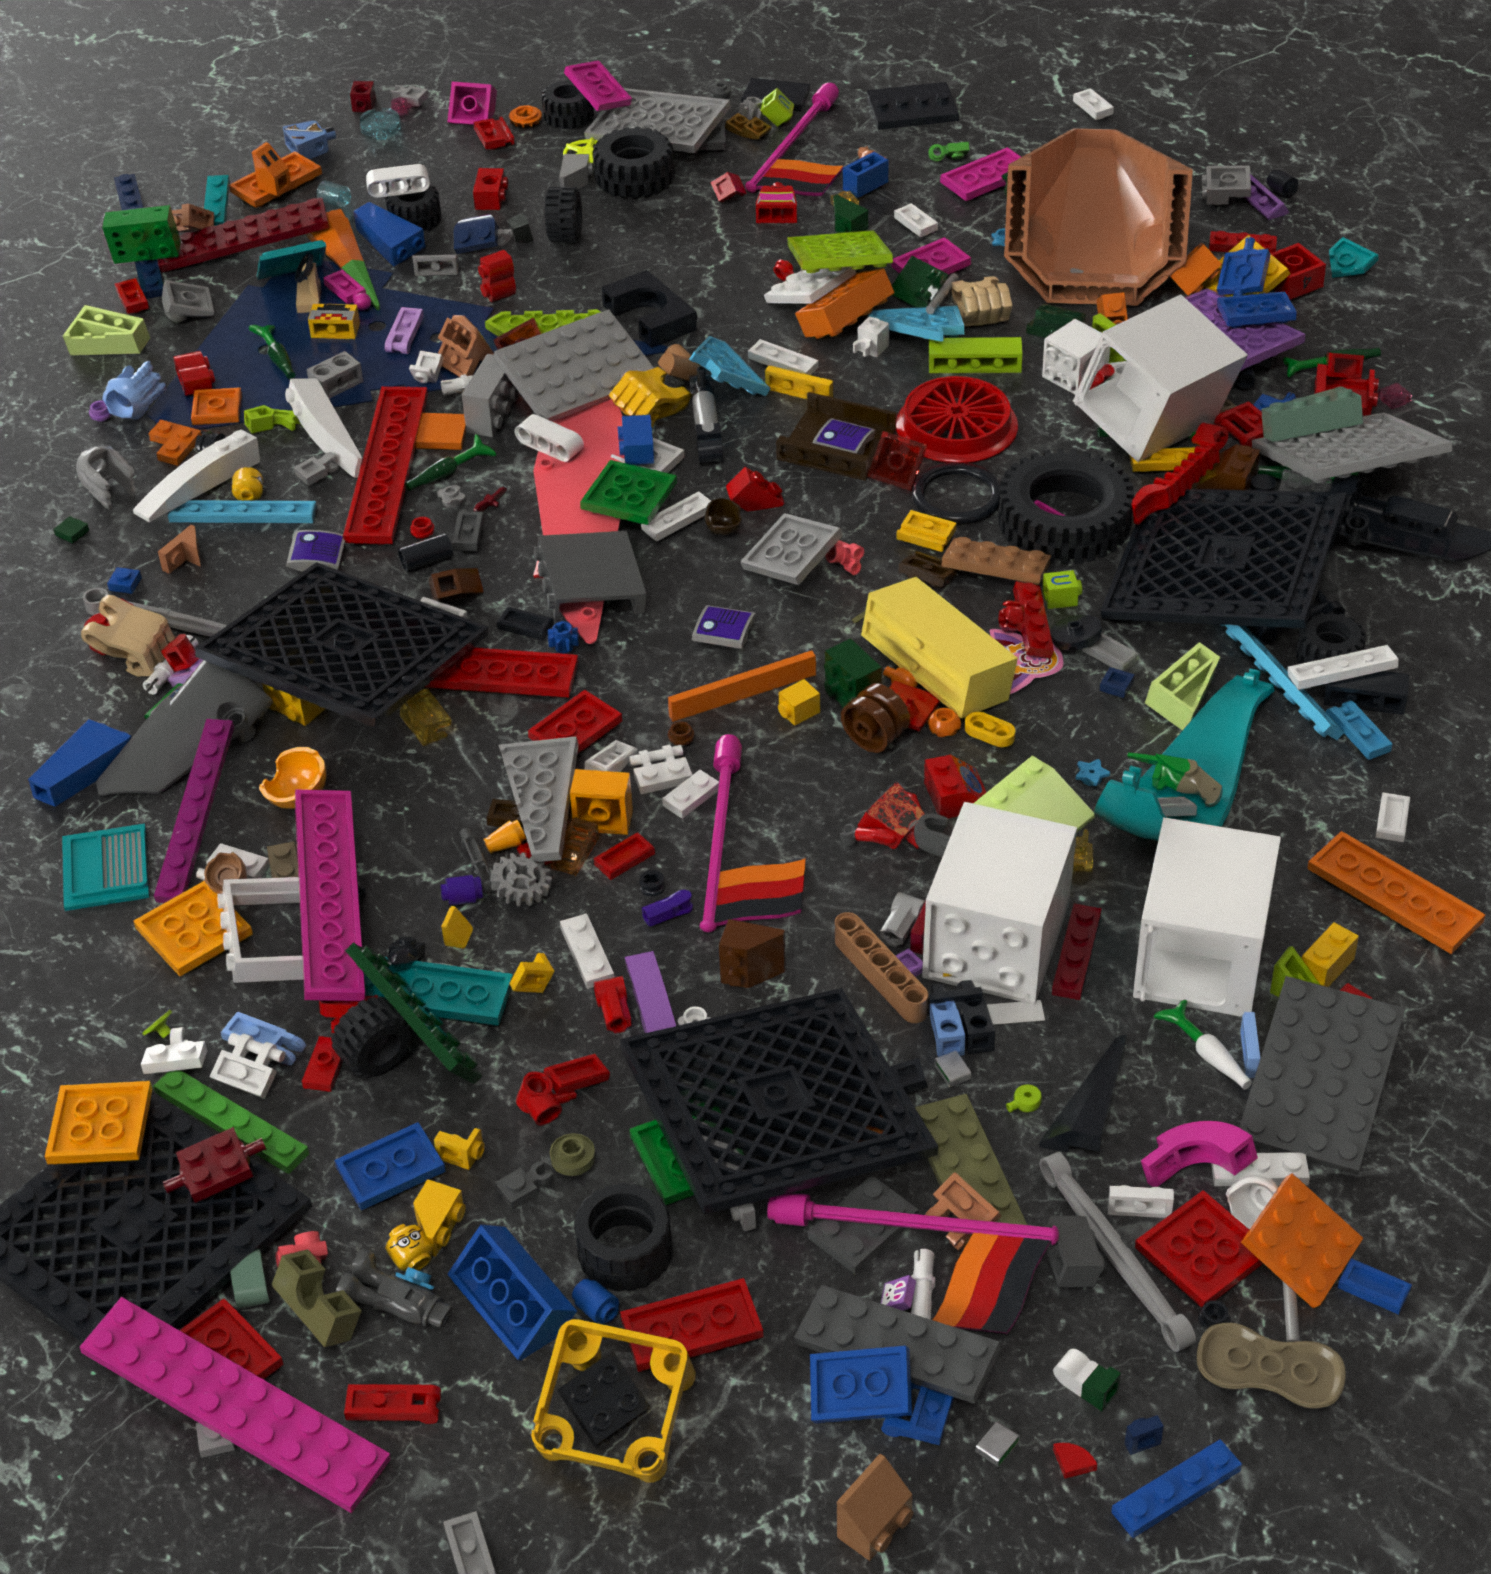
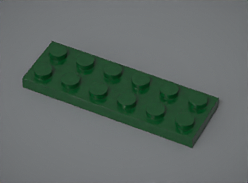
M352 943L345 950L451 1073L473 1084L483 1076L476 1068L478 1062L468 1052L463 1054L458 1048L461 1044L459 1040L450 1032L445 1033L441 1028L443 1022L433 1012L428 1014L423 1008L426 1005L424 1000L415 992L411 994L406 987L409 984L399 973L393 974L389 969L392 964L381 953L376 954L367 945L362 948Z

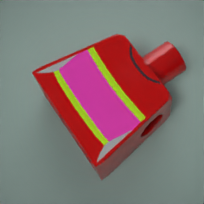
M776 182L772 186H762L756 201V223H797V202L793 187L784 186L780 182Z

